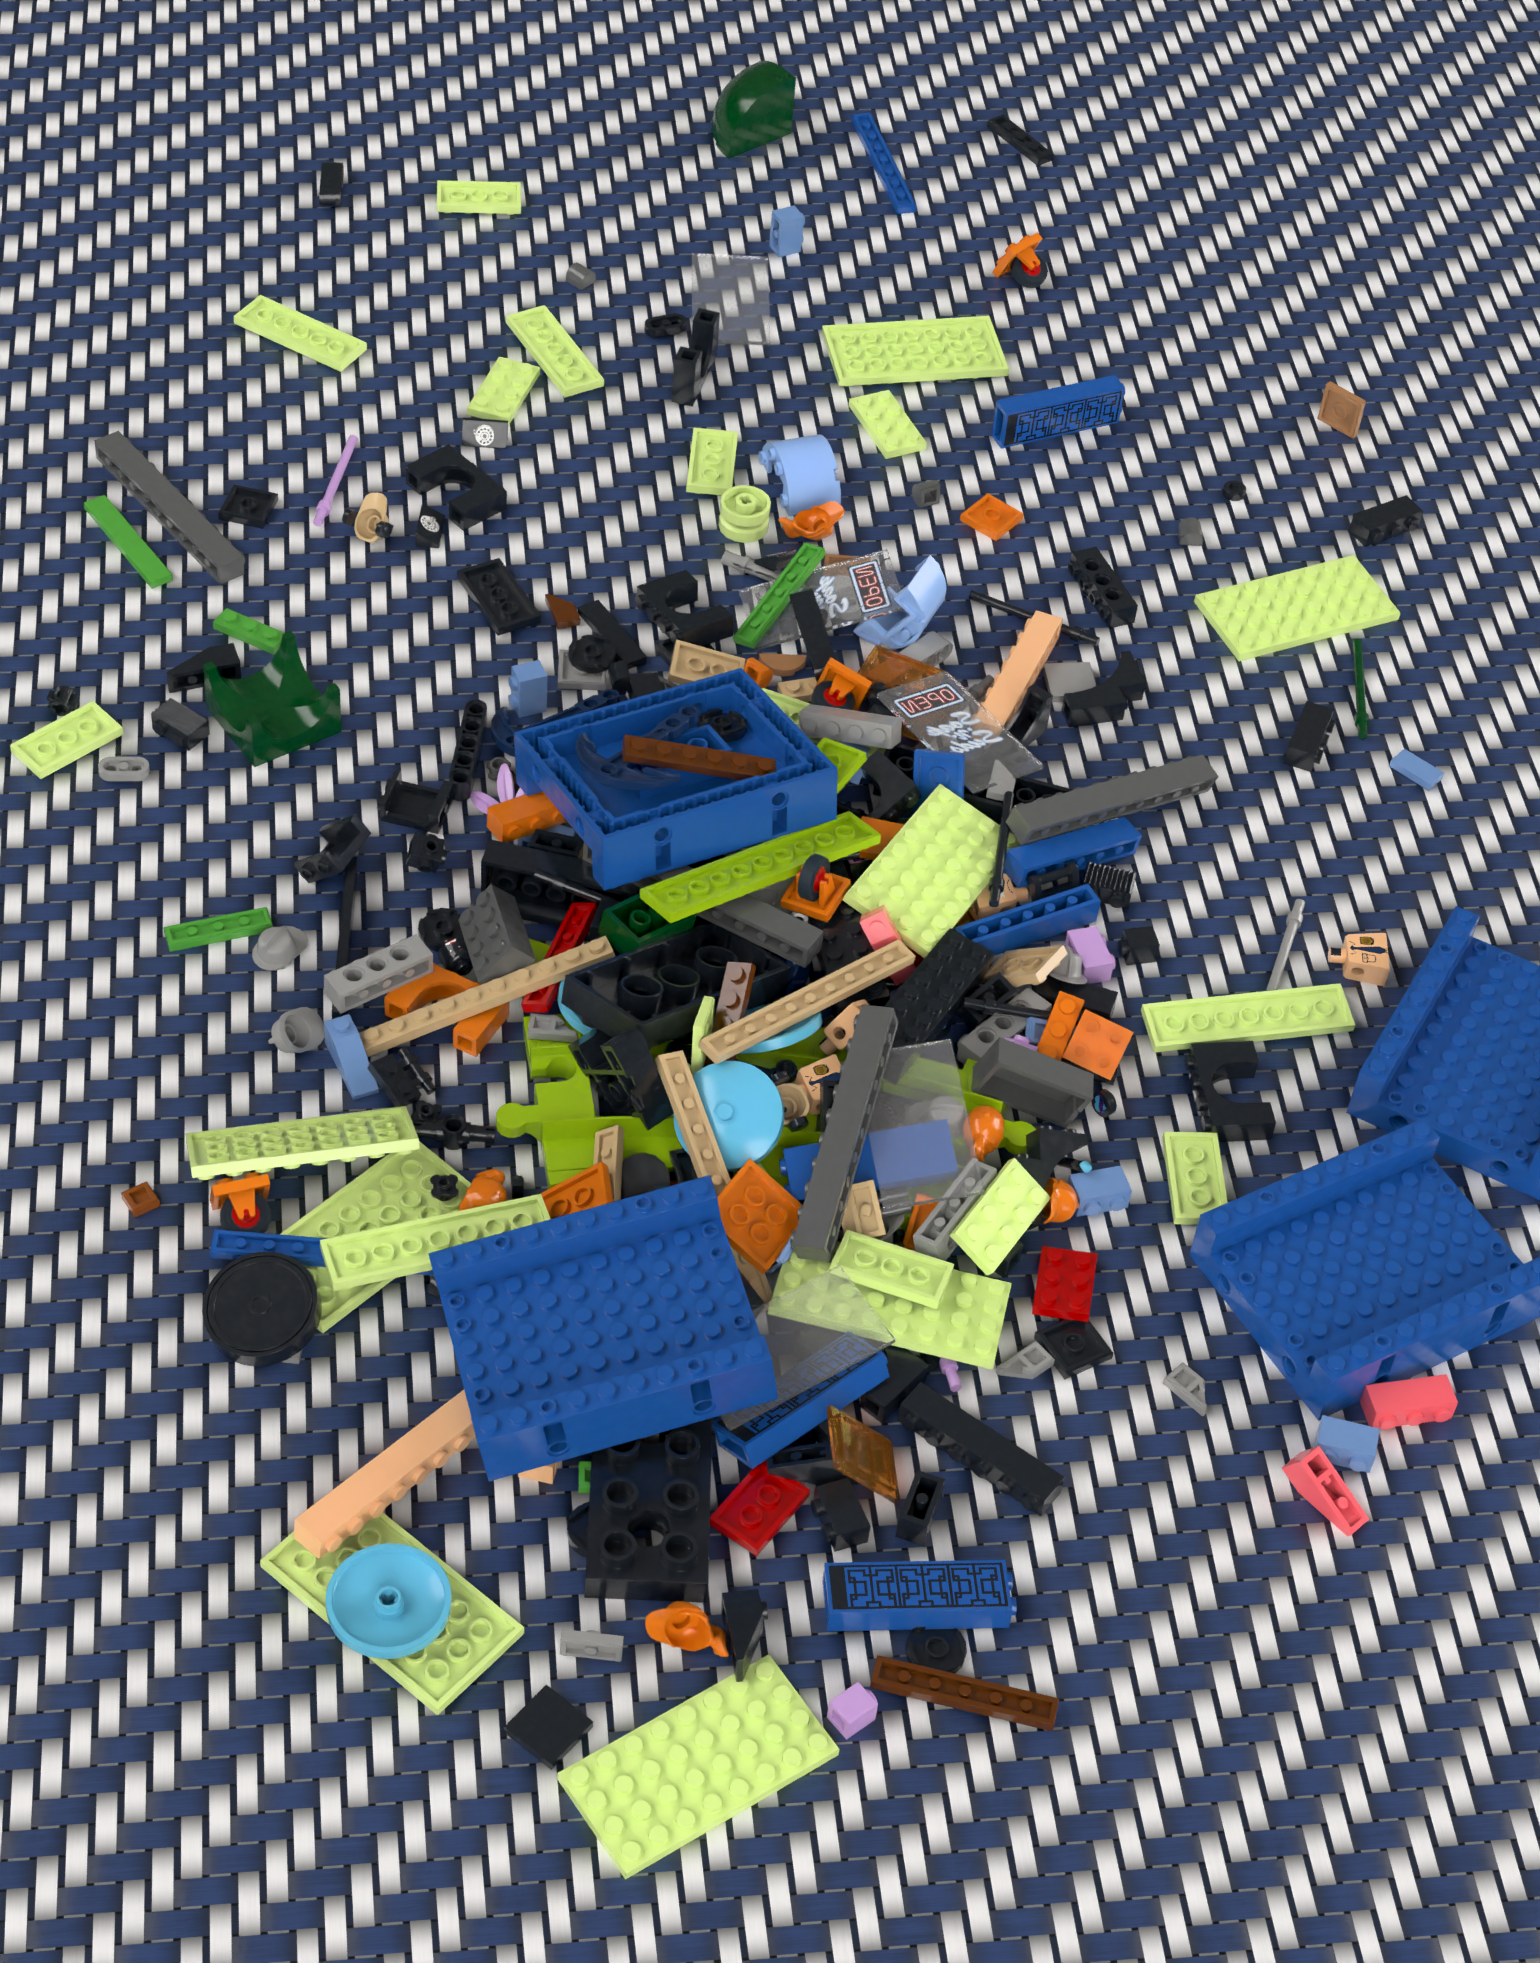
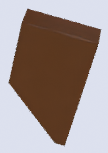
M545 594V602L557 629L580 625V617L574 603Z

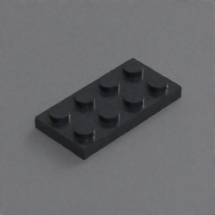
M500 558L457 570V579L498 636L541 623L540 613Z

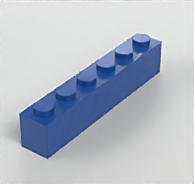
M1125 817L1109 820L1104 823L1011 848L1006 853L1004 872L1018 888L1028 886V876L1033 874L1041 875L1062 868L1070 862H1075L1079 871L1085 869L1089 861L1098 865L1136 853L1142 835Z
M1085 884L955 927L954 931L961 933L963 936L998 955L1005 951L1096 922L1101 901L1089 884Z

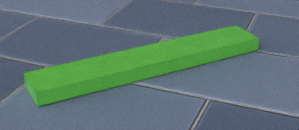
M105 495L84 502V509L151 589L173 581L172 573Z
M808 543L802 545L734 634V643L753 649L757 646L791 601L789 594L798 592L826 555L825 548Z

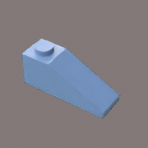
M350 1015L324 1021L325 1044L352 1099L356 1100L379 1093L377 1082L367 1069L370 1063L359 1032Z

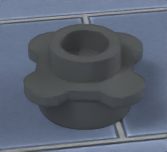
M503 757L493 758L487 763V769L490 772L488 773V778L496 780L500 766L506 763L510 768L511 763Z

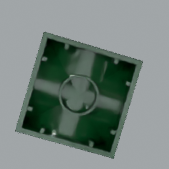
M292 631L282 634L281 644L274 658L263 669L249 677L226 679L218 674L217 667L212 661L203 664L206 708L253 767L342 732L340 688L335 683L326 686L324 695L317 690L304 669L297 649L296 636Z

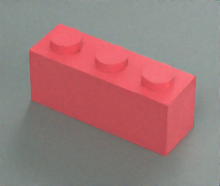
M1447 1374L1365 1385L1360 1404L1369 1426L1388 1430L1395 1426H1416L1425 1422H1444L1452 1419L1458 1401Z

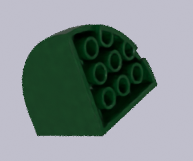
M759 61L748 66L730 80L716 102L711 125L712 137L716 140V146L723 155L730 159L791 134L796 77L776 63Z

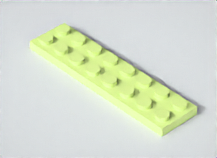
M1341 983L1142 1004L1141 1013L1154 1053L1190 1049L1191 1044L1257 1042L1349 1032L1355 1028V1022Z
M537 1194L320 1240V1249L333 1291L430 1271L432 1266L428 1253L550 1220V1216L542 1195Z

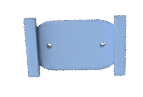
M790 1238L776 1261L766 1271L769 1274L780 1268L782 1263L785 1264L791 1256L793 1249L791 1248Z

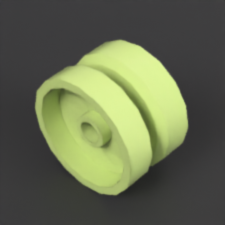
M741 485L727 489L722 494L720 501L719 528L721 533L733 541L742 543L755 542L762 539L767 534L769 528L771 508L769 496L763 490L754 486Z

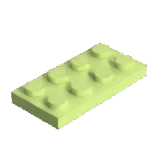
M437 180V212L521 214V182Z
M498 357L468 405L467 415L481 419L508 421L509 426L538 379L540 367L509 358Z
M889 390L849 399V407L885 459L926 450L927 442Z
M693 428L686 492L722 496L727 489L732 488L738 432Z
M91 701L10 745L11 752L23 764L42 779L123 735V727L94 701Z
M1164 1132L1162 1141L1174 1224L1198 1225L1201 1214L1228 1203L1217 1133Z
M1015 1158L1010 1159L951 1232L950 1237L986 1275H990L997 1269L1051 1197Z
M846 1230L831 1262L828 1274L937 1309L953 1273L954 1264Z

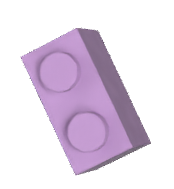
M1097 926L1067 931L1065 945L1069 946L1072 952L1081 956L1082 974L1087 978V983L1093 984L1110 981L1112 971L1116 966L1113 954L1109 953L1105 937L1100 935Z

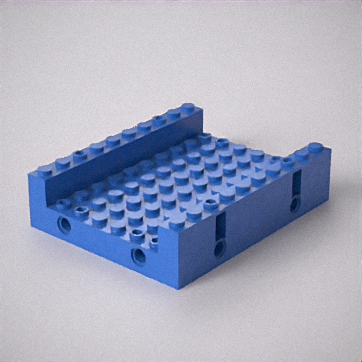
M742 668L514 732L517 784L527 796L544 792L591 849L593 877L604 891L837 819V767ZM695 706L699 709V716L713 709H720L722 713L729 714V710L741 714L747 721L746 734L736 741L725 742L709 724L701 727L696 725L681 734L680 738L669 742L776 759V772L763 776L757 775L744 780L639 764L633 770L643 773L644 767H650L663 772L680 774L681 781L656 789L626 790L604 786L587 775L580 768L576 758V742L580 734H586L587 738L596 745L599 755L611 758L622 750V740L625 734L642 737L656 728L657 724L668 716L678 713L681 707Z
M1456 906L1362 1066L1346 1113L1390 1133L1424 1118L1440 1137L1435 1150L1436 1154L1540 1200V966L1474 938L1473 935L1480 916Z
M1424 1118L1207 1211L1199 1217L1189 1256L1318 1421L1321 1420L1322 1415L1330 1416L1360 1402L1365 1385L1407 1380L1540 1317V1257L1523 1264L1433 1159L1440 1137Z
M710 1175L428 1253L471 1413L473 1428L489 1482L778 1399L772 1358L764 1335L760 1336L721 1220L718 1199Z

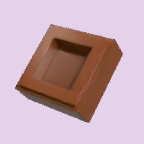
M147 1181L121 1192L123 1201L134 1217L160 1207V1200Z

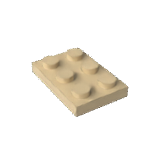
M676 640L667 681L683 685L739 668L744 670L745 659Z
M1064 945L1005 951L988 969L986 976L980 983L985 984L1000 972L1013 987L1025 984L1039 985L1046 980V976L1053 969L1060 965V961L1068 953Z

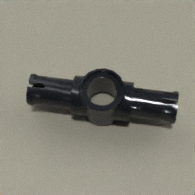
M449 1114L442 1120H438V1122L413 1120L418 1138L436 1139V1142H442L443 1146L449 1150H458L465 1144H470V1142L495 1143L496 1126L471 1125V1122H466L464 1117L458 1114Z

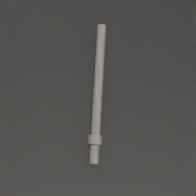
M1302 899L1295 901L1293 910L1288 914L1286 920L1287 928L1266 991L1278 989L1296 930L1301 926L1303 920L1302 912L1305 901Z

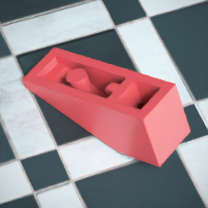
M885 905L861 915L859 923L874 951L898 939L904 944ZM913 963L890 975L895 985L905 982L917 967Z
M1320 1446L1300 1452L1282 1467V1470L1297 1492L1346 1536H1351L1369 1520Z

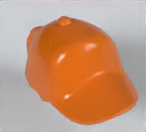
M829 501L819 506H813L811 509L800 511L792 521L787 517H781L778 521L782 524L783 530L789 538L803 536L809 540H821L833 533L834 524L843 517L845 510L839 503Z
M976 1107L965 1120L962 1132L964 1144L969 1150L968 1164L972 1159L983 1163L984 1155L993 1152L1004 1137L1003 1117L993 1107Z
M496 1169L476 1174L459 1205V1211L506 1201L507 1194L503 1186L505 1174L501 1170Z
M1049 1177L1045 1192L1051 1198L1043 1208L1045 1213L1043 1217L1046 1218L1043 1223L1065 1222L1079 1208L1077 1194L1073 1187L1064 1180Z
M675 1601L669 1604L666 1609L655 1610L646 1616V1631L656 1641L687 1651H698L711 1646L714 1654L720 1657L729 1656L725 1632L720 1627L710 1624L707 1615L699 1607L691 1603Z

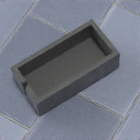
M490 884L485 891L478 895L476 905L472 904L468 909L464 910L458 919L477 981L481 985L530 966L536 960L515 897Z
M999 1037L973 1066L972 1092L1003 1101L1004 1105L1066 1128L1078 1116V1111L1082 1112L1093 1100L1094 1074Z

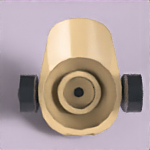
M369 493L365 496L359 512L347 509L342 517L344 524L354 526L355 534L360 540L369 543L377 542L381 538H388L392 534L394 526L389 523L386 514L387 498L382 493Z
M787 1071L772 1075L770 1079L777 1087L783 1100L785 1114L783 1126L788 1127L791 1132H797L806 1128L809 1124L806 1115L809 1111L810 1103H808L804 1090L799 1085L788 1083L789 1076Z

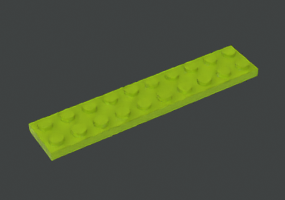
M847 811L837 815L836 820L775 838L640 889V899L668 922L673 923L796 876L810 855L819 854L828 858L829 862L879 844L881 834L852 812Z

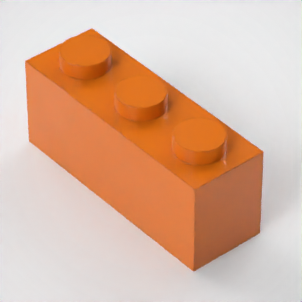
M544 792L529 796L525 794L487 807V828L498 841L506 843L534 834L536 829L545 830L568 822Z

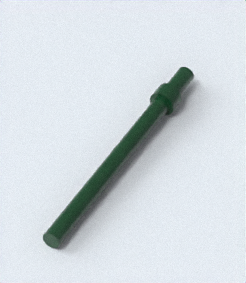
M1356 638L1353 640L1357 711L1354 719L1355 726L1358 729V738L1365 740L1368 737L1369 715L1366 713L1362 640Z

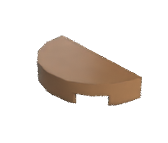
M759 653V661L773 671V675L793 676L796 671L805 668L807 655Z

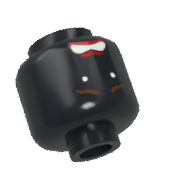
M454 937L442 943L438 952V958L444 969L455 972L460 976L469 974L473 969V965L465 940Z

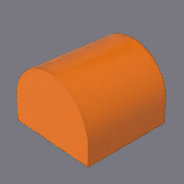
M754 657L746 660L744 671L761 689L766 688L772 680L773 671Z

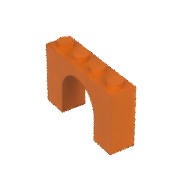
M433 963L432 973L394 989L384 997L385 1015L392 1019L398 1018L423 1008V1006L431 1001L449 998L481 984L470 981L455 972L446 970ZM509 1002L459 1021L453 1029V1047L477 1057L509 1017Z

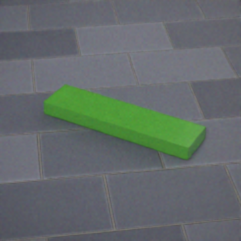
M267 907L166 926L164 927V934L169 951L172 952L258 935L264 930L273 927Z

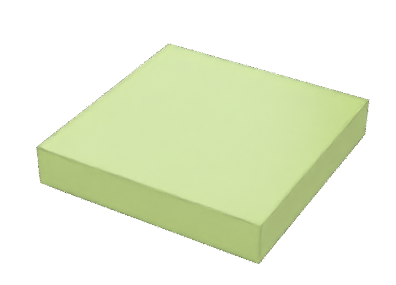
M704 996L693 1025L691 1071L694 1072L702 1069L705 1063L706 1054L698 1046L700 1040L712 1032L714 997Z

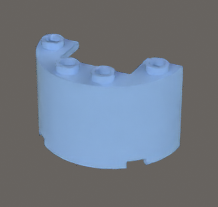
M823 435L768 442L764 445L762 451L759 452L760 464L764 465L767 473H772V465H774L775 474L780 477L783 483V494H780V504L782 508L786 509L788 516L797 515L800 511L811 509L813 506H819L829 501H834L841 505L840 481H836L837 475L835 473V470L838 469L830 444Z
M930 555L915 567L917 573L905 588L897 594L892 589H887L893 608L864 615L853 632L873 645H890V649L903 648L914 643L945 599L946 581L939 563Z

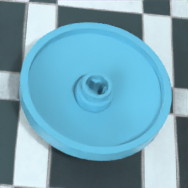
M770 1004L747 1009L745 1017ZM821 1012L738 1054L772 1051L787 1047L811 1036L822 1025Z
M723 1061L717 1065L713 1063L697 1071L693 1075V1079L727 1171H739L749 1159L756 1164L763 1160L777 1144L784 1125L783 1100L775 1084L760 1069L739 1061ZM674 1114V1127L677 1138L684 1150L689 1154Z
M377 1544L355 1552L337 1567L326 1591L327 1618L335 1635L350 1649L373 1658H400L424 1649L440 1635L446 1626L451 1611V1587L443 1568L427 1553L403 1544Z

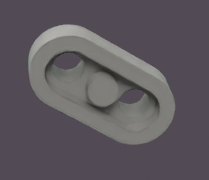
M106 757L98 764L99 776L105 781H142L150 774L149 762L143 757Z

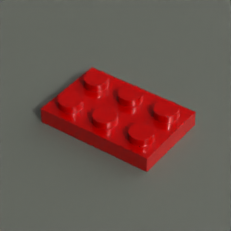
M1042 1246L1032 1314L1088 1322L1097 1253Z
M765 1460L749 1472L710 1516V1526L757 1557L810 1495V1489L796 1480L768 1474L767 1461Z

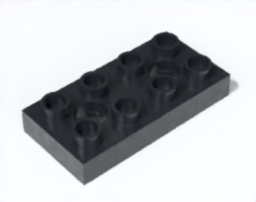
M709 921L565 975L561 1003L580 1015L584 1025L593 1029H600L612 1038L625 1029H638V1031L645 1035L648 1041L647 1047L650 1051L651 1048L670 1040L686 1038L693 1031V1025L704 996L714 997L715 1019L727 962L752 963L756 967L747 1009L761 1006L766 1001L784 995L787 989L791 966L753 942Z
M712 1418L664 1431L663 1433L667 1436L665 1441L661 1443L649 1444L637 1439L592 1452L584 1598L707 1602ZM640 1530H654L663 1535L664 1538L661 1544L648 1547L637 1544L633 1534Z

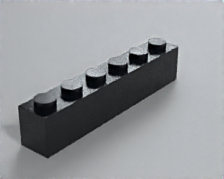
M922 1382L900 1404L897 1421L903 1427L914 1431L923 1437L928 1444L938 1447L947 1453L955 1462L962 1463L971 1469L979 1478L986 1479L995 1485L1001 1493L1011 1496L1020 1502L1025 1509L1042 1516L1060 1495L1064 1476Z

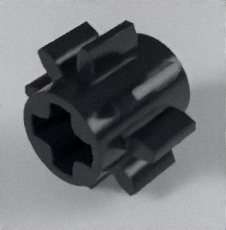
M56 686L55 691H49L47 707L54 714L65 716L77 709L79 704L76 701L78 694H75L74 690L68 686Z

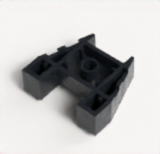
M593 1029L568 1045L584 1075L587 1077L591 1074L598 1084L595 1090L600 1097L605 1096L613 1110L611 1112L613 1116L640 1117L646 1130H650L674 1113L651 1052L647 1047L648 1041L645 1035L638 1031V1029H625L613 1038L600 1029Z

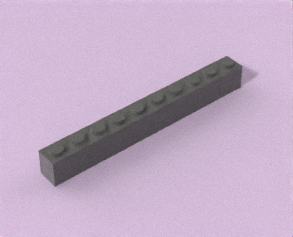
M119 431L94 440L97 460L220 585L245 574V557L243 553L238 551L231 544L230 540L225 538L218 528L212 525L205 515L199 512L189 499L187 500L180 490L174 487L164 474L162 475L155 465L144 457L141 450H137L132 445L129 438H125Z
M1203 754L1195 757L1188 756L1177 762L1170 761L1163 766H1152L1145 771H1134L1120 778L1116 776L1109 781L1095 782L1088 787H1077L1070 792H1059L1052 797L1045 799L1041 797L1027 804H1017L1012 808V813L1006 823L1019 843L1025 845L1208 792L1219 776Z
M584 842L583 860L592 864V851ZM687 865L631 883L644 888L694 868ZM749 894L696 913L697 916L804 968L809 965L822 949L823 930L770 904L762 902Z
M862 1004L859 1015H856L854 1018L853 1037L849 1038L847 1042L848 1054L846 1061H842L840 1066L841 1078L839 1085L834 1087V1102L832 1108H829L826 1114L827 1126L825 1132H822L819 1138L820 1150L818 1157L815 1156L813 1159V1174L811 1180L807 1181L805 1186L806 1198L804 1204L798 1209L799 1222L796 1230H793L791 1233V1247H793L797 1257L800 1259L831 1262L899 1023L894 1008Z

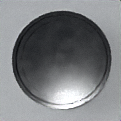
M277 1252L251 1253L227 1264L210 1282L202 1304L204 1325L216 1348L224 1356L236 1363L258 1367L283 1362L300 1352L314 1336L322 1314L321 1297L310 1272L296 1259Z

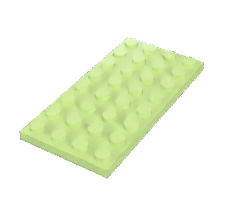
M990 316L822 326V335L838 386L1008 376L1009 368Z
M1354 555L1197 594L1194 599V603L1238 661L1399 620L1400 611Z
M939 784L848 890L842 900L861 914L885 905L904 944L925 958L950 928L953 929L988 886L990 878L993 877L1000 825ZM1010 832L1007 850L1019 847L1020 845L1017 838Z
M406 1106L185 1133L192 1178L198 1177L200 1180H209L219 1174L239 1176L244 1173L243 1171L251 1170L264 1173L271 1171L272 1168L282 1166L285 1169H295L300 1167V1164L306 1163L325 1165L330 1160L338 1159L342 1162H350L361 1156L380 1158L385 1156V1153L393 1152L399 1155H406L412 1153L413 1150L420 1149L419 1138Z
M419 1141L420 1149L413 1150L412 1153L406 1155H399L396 1152L389 1153L280 1235L333 1238L459 1211V1205L471 1183ZM454 1174L458 1177L456 1188L459 1190V1194L449 1201H440L431 1196L433 1184L430 1183V1179L432 1176H449ZM305 1266L312 1275L321 1297L322 1314L317 1329L323 1334L395 1278L333 1291L326 1267Z
M836 1241L831 1262L841 1242ZM794 1249L786 1263H782L770 1302L768 1316L843 1334L849 1332L855 1337L993 1370L1012 1283L953 1269L939 1306L935 1309L830 1275L828 1273L831 1262L800 1259L797 1257Z
M382 1513L377 1518L370 1519L356 1535L347 1537L342 1541L337 1550L332 1553L328 1552L321 1559H318L294 1539L293 1531L260 1560L261 1568L329 1624L326 1613L327 1586L337 1567L355 1552L377 1544L395 1543L412 1546L435 1559L445 1571L451 1587V1611L446 1626L431 1644L414 1654L393 1659L369 1658L436 1715H439L524 1634V1627L385 1513Z
M768 1654L749 1665L743 1682H736L735 1674L727 1677L558 1772L557 1780L626 1880L835 1758L839 1754V1748Z

